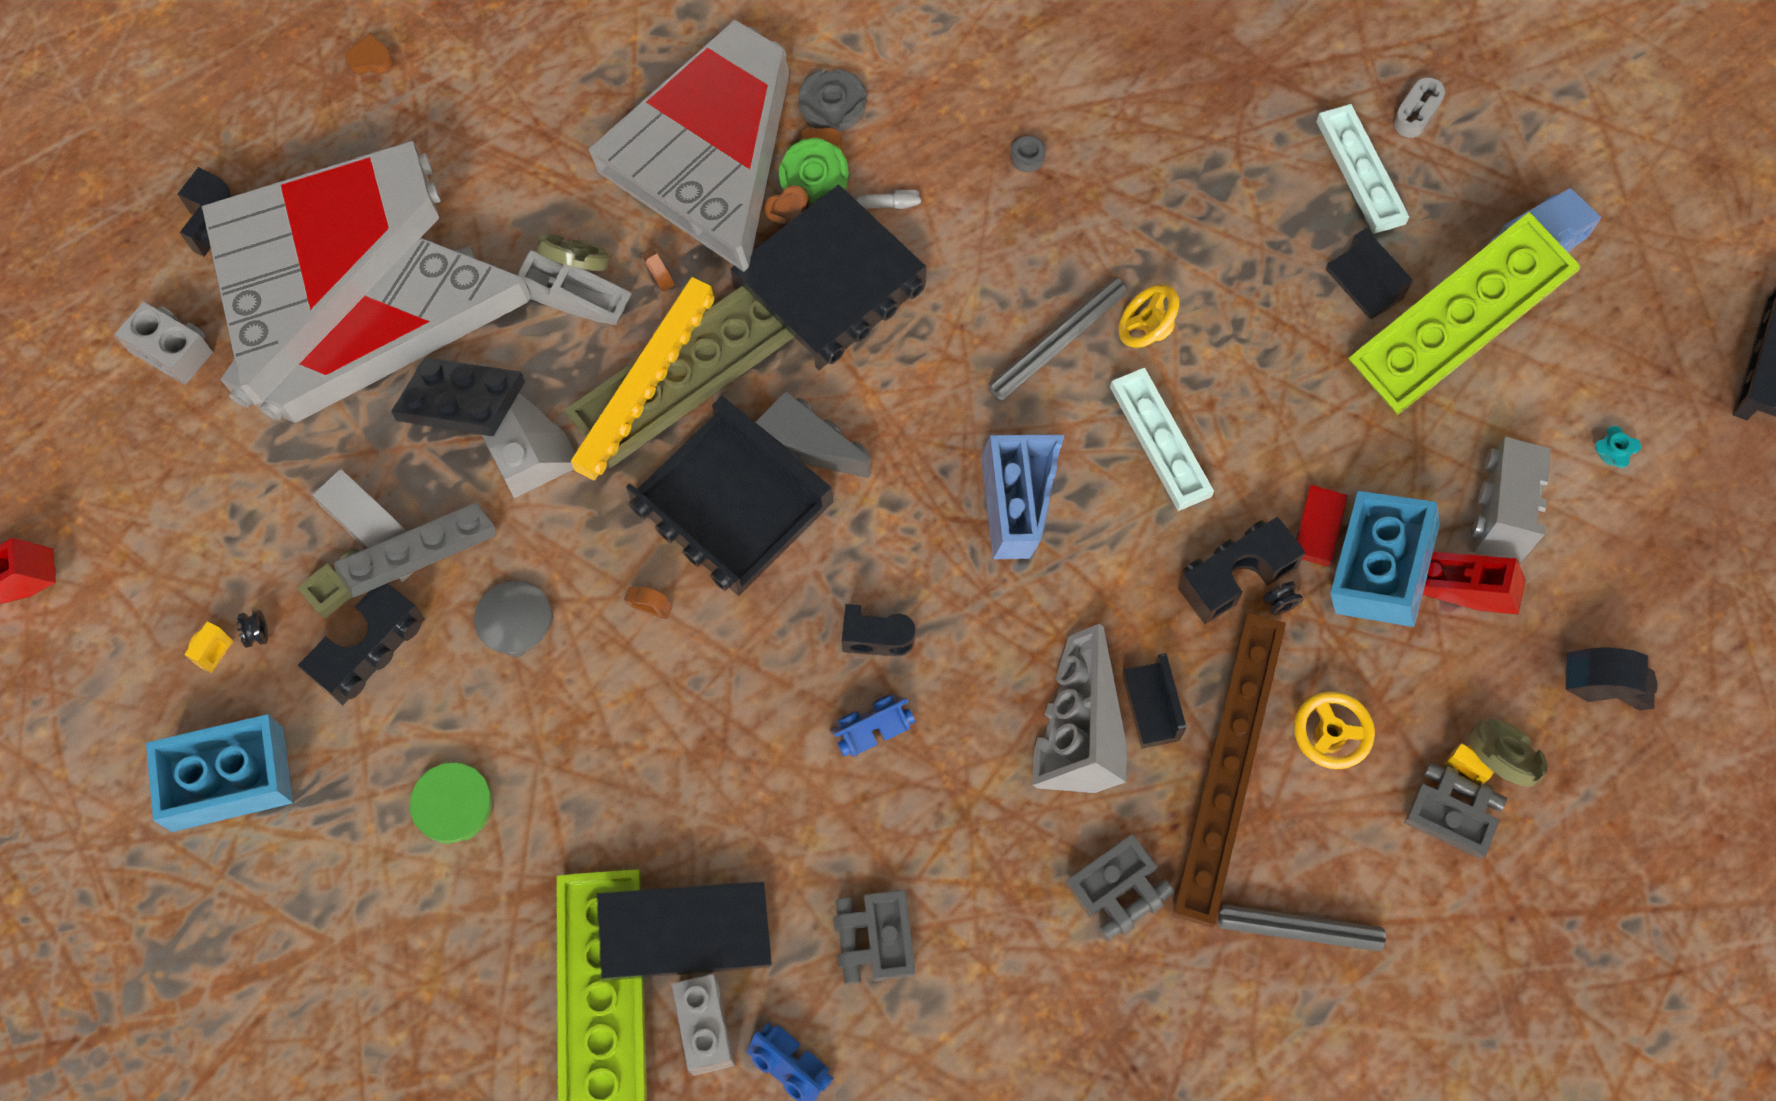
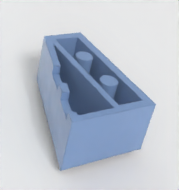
M1571 188L1557 196L1555 194L1551 195L1542 204L1528 211L1567 252L1588 238L1601 219V216ZM1528 212L1504 224L1499 234L1489 244Z
M990 435L981 454L993 559H1030L1039 545L1064 435Z

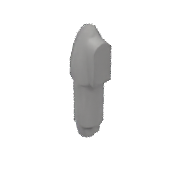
M896 190V193L866 194L855 198L864 208L905 209L921 204V197L917 190Z

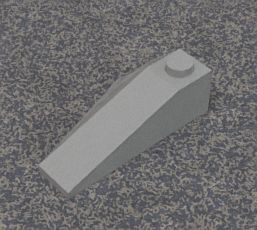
M486 362L480 365L490 367ZM520 392L494 437L482 435L514 498L574 469L571 459L576 452L565 432Z
M1097 624L1068 636L1056 675V680L1060 683L1054 703H1048L1045 716L1049 718L1044 737L1037 738L1034 748L1032 785L1038 789L1097 793L1127 782L1126 738L1104 627Z

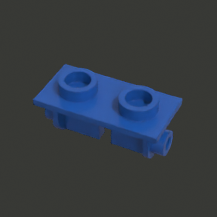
M889 694L872 703L874 709L862 715H859L858 711H854L837 719L836 723L838 726L829 731L835 737L842 736L843 740L837 742L842 756L851 755L855 757L857 754L878 745L872 733L877 728L884 741L910 730L909 725L915 723L913 714L909 708L905 710L901 708L902 705L908 703L907 698L901 696L895 698L894 694Z
M768 1022L760 1033L757 1031L754 1034L747 1050L753 1063L761 1071L771 1073L784 1085L786 1092L794 1100L816 1101L821 1090L824 1092L834 1080L829 1074L830 1068L808 1050L797 1061L792 1055L799 1049L801 1044L779 1024L774 1027Z

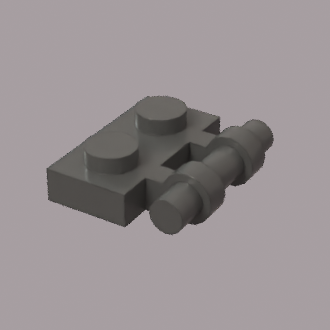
M1429 762L1423 776L1437 782V788L1434 789L1423 783L1418 787L1404 823L1479 859L1484 858L1500 819L1485 813L1486 807L1488 806L1501 812L1506 804L1507 797L1494 792L1493 786L1481 782L1477 784L1458 775L1459 770L1448 765L1443 768ZM1454 790L1471 798V805L1451 797V791Z
M1133 834L1072 876L1065 883L1090 918L1102 909L1109 915L1110 919L1098 927L1101 935L1107 941L1119 933L1125 935L1134 928L1133 923L1149 911L1153 914L1164 906L1163 901L1174 894L1172 887L1166 880H1163L1155 887H1152L1146 877L1155 872L1158 867ZM1133 887L1138 893L1139 898L1123 909L1116 899Z
M905 890L864 895L866 912L853 913L851 898L836 900L837 916L833 917L834 930L839 931L841 953L837 955L838 967L843 969L845 985L861 983L860 967L864 965H872L874 981L916 976ZM868 927L870 949L858 951L855 929Z

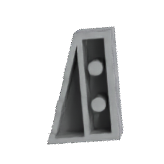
M1504 437L1496 449H1490L1484 467L1485 470L1490 471L1488 482L1484 481L1478 496V503L1483 504L1482 513L1477 515L1471 532V537L1476 538L1475 553L1495 557L1517 558L1520 564L1545 535V526L1537 524L1538 511L1545 512L1547 508V499L1541 498L1543 485L1546 486L1548 483L1551 448Z

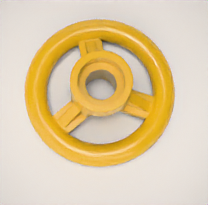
M1158 284L1148 287L1134 297L1125 308L1118 326L1119 337L1126 346L1141 348L1169 336L1174 328L1175 318L1179 310V296L1176 290L1169 285ZM1165 297L1168 298L1167 311L1164 310ZM1149 299H1151V301H1150V303L1148 304V306L1145 307V308L1140 312V314L1134 316V314L1136 313V311H1137L1146 301H1148ZM1133 329L1143 330L1146 334L1139 337H1133L1130 335L1129 331Z
M1335 691L1315 694L1303 702L1294 719V735L1299 748L1311 761L1322 767L1330 769L1352 767L1365 759L1372 749L1375 728L1371 715L1362 703L1348 694ZM1329 703L1340 704L1350 709L1358 717L1362 727L1346 725L1341 719L1336 718ZM1316 708L1321 721L1313 731V741L1315 743V746H1313L1306 733V722L1310 713ZM1327 728H1334L1338 732V737L1331 736L1327 732ZM1348 739L1361 741L1358 748L1347 756L1332 757L1325 755V752L1332 753L1341 749Z

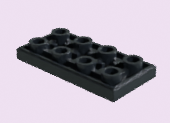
M764 882L597 893L601 981L769 968L772 965Z

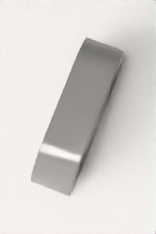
M1423 78L1416 82L1399 107L1393 122L1397 133L1407 138H1414L1425 130L1444 98L1445 88L1441 82L1433 78ZM1426 93L1431 94L1426 103L1421 101L1422 96ZM1412 113L1417 114V119L1412 123L1407 121Z

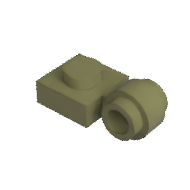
M358 549L348 550L341 556L340 560L360 551ZM328 563L297 587L300 593L324 619L352 597Z

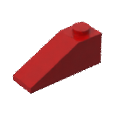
M11 538L0 544V604L31 597L56 583L53 548L16 538Z
M1433 552L1423 595L1477 611L1519 615L1526 579L1517 558Z

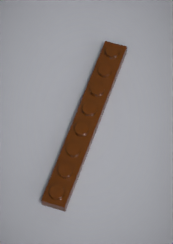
M1249 612L1245 616L1172 914L1174 917L1211 928L1215 926L1286 626L1285 622Z

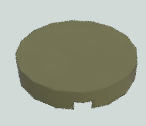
M543 234L539 236L536 251L550 260L586 270L602 271L607 268L608 253L594 244L579 239L573 240V242L564 240L562 235Z
M1483 719L1471 730L1469 742L1475 754L1488 768L1505 780L1520 786L1532 787L1539 784L1547 774L1549 766L1545 754L1540 749L1535 753L1529 746L1532 742L1529 737L1513 725L1497 719H1489L1485 723Z

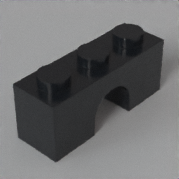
M1278 516L1267 523L1264 520L1258 521L1247 529L1245 537L1237 542H1234L1232 539L1227 540L1213 552L1214 556L1204 562L1199 558L1183 569V576L1178 589L1205 625L1237 605L1243 591L1233 578L1232 572L1235 570H1252L1268 586L1299 566L1306 552Z
M388 583L370 590L354 606L368 623L367 634L361 642L351 647H342L336 645L325 636L298 664V667L342 706L349 699L355 698L362 692L370 676L376 670L384 668L391 661L393 652L404 641L412 639L419 631L421 623L425 620L417 607Z

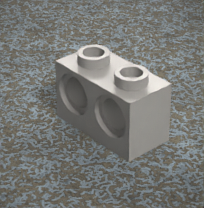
M144 301L115 333V336L131 354L183 385L189 382L213 353L204 341L207 336L202 330L189 322L184 326L178 322V318L168 309L162 306L156 309Z
M714 974L671 984L688 1071L693 1076L735 1066L720 987Z

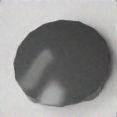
M509 581L496 585L484 594L476 607L474 624L478 637L487 647L499 653H507L511 657H519L543 639L553 622L554 616L547 597L539 588L527 582Z

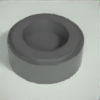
M1033 136L1018 138L1011 147V163L1022 172H1034L1040 169L1045 162V145L1040 139Z

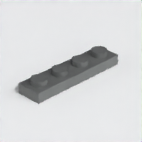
M476 502L334 562L336 574L354 598L495 537V527Z

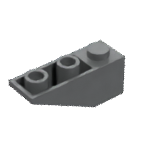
M785 392L755 422L805 465L867 478L871 475L869 452L856 441L851 443L843 437L840 429L828 419L823 421L815 415L812 407L802 398L798 397L795 399Z

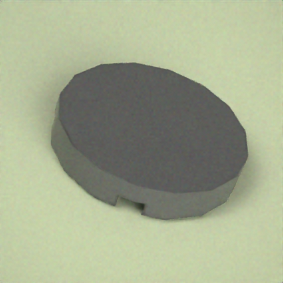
M825 69L817 71L806 78L799 89L798 107L802 118L811 127L816 129L834 128L838 131H843L860 121L865 113L867 97L863 83L854 74L842 69H834L835 72H826Z

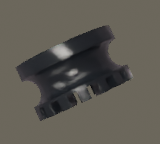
M1294 581L1283 583L1281 585L1282 588L1278 585L1276 586L1277 591L1271 589L1270 592L1264 595V601L1272 605L1270 608L1272 615L1285 613L1298 606L1304 600L1301 594L1295 593L1297 586Z
M260 610L252 612L251 616H248L246 613L238 614L237 625L240 628L237 629L242 631L239 637L245 648L252 647L254 642H258L260 645L267 644L268 628L263 613Z

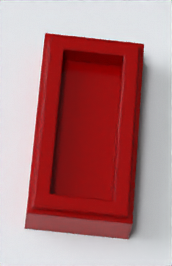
M1310 485L1296 536L1297 542L1306 552L1302 560L1327 567L1331 565L1348 497L1347 494Z

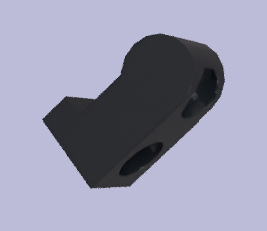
M845 604L842 632V650L844 653L904 656L914 648L915 624L907 615L900 613L892 614L887 618L862 616L861 605Z

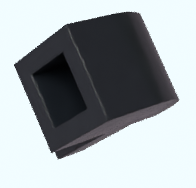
M198 167L178 192V196L190 214H192V217L182 228L180 234L193 252L205 257L211 246L202 206L233 197V194L220 177Z
M1612 647L1567 652L1565 690L1587 702L1618 698L1639 711L1654 709L1658 682L1655 671L1648 667L1647 655L1629 649Z

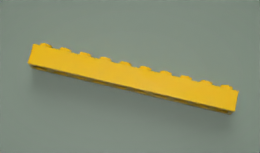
M691 277L571 459L574 471L594 481L598 475L604 473L607 461L611 455L614 456L617 453L620 441L631 430V424L635 418L641 416L644 404L654 396L657 384L665 379L670 364L678 359L679 351L683 344L686 345L689 342L691 332L695 326L698 327L706 309H710L713 305L712 286Z

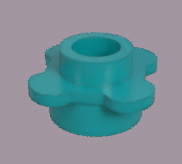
M1610 426L1606 430L1607 436L1603 440L1596 442L1595 451L1606 464L1624 468L1630 463L1629 458L1631 455L1641 450V443L1638 439L1630 438L1627 434L1623 433L1621 427ZM1615 444L1620 445L1621 449H1618Z

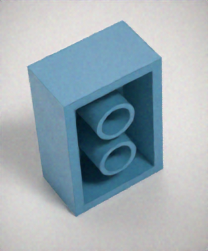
M1363 491L1357 492L1330 593L1336 614L1415 627L1440 526L1437 502Z
M269 714L146 743L153 821L171 832L293 803L284 728Z

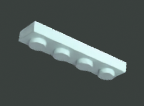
M1352 104L1319 113L1316 122L1372 233L1376 234L1406 225L1410 216Z
M1142 368L1111 381V391L1177 511L1211 498L1214 492L1212 486L1146 369Z

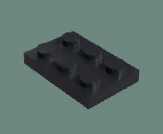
M424 358L391 412L395 420L399 422L494 437L523 387L525 380L521 371Z

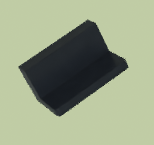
M1366 228L1354 235L1348 251L1329 262L1326 266V271L1370 319L1404 299L1413 281Z
M1158 654L1154 664L1124 669L1122 677L1141 749L1180 741L1186 730V723L1167 654Z

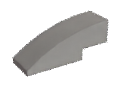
M532 250L529 251L517 274L523 277L531 295L530 299L575 316L617 325L632 294L584 269L565 264L561 265Z
M341 469L312 494L320 507L345 528L350 536L365 549L407 532ZM412 573L398 579L403 583Z

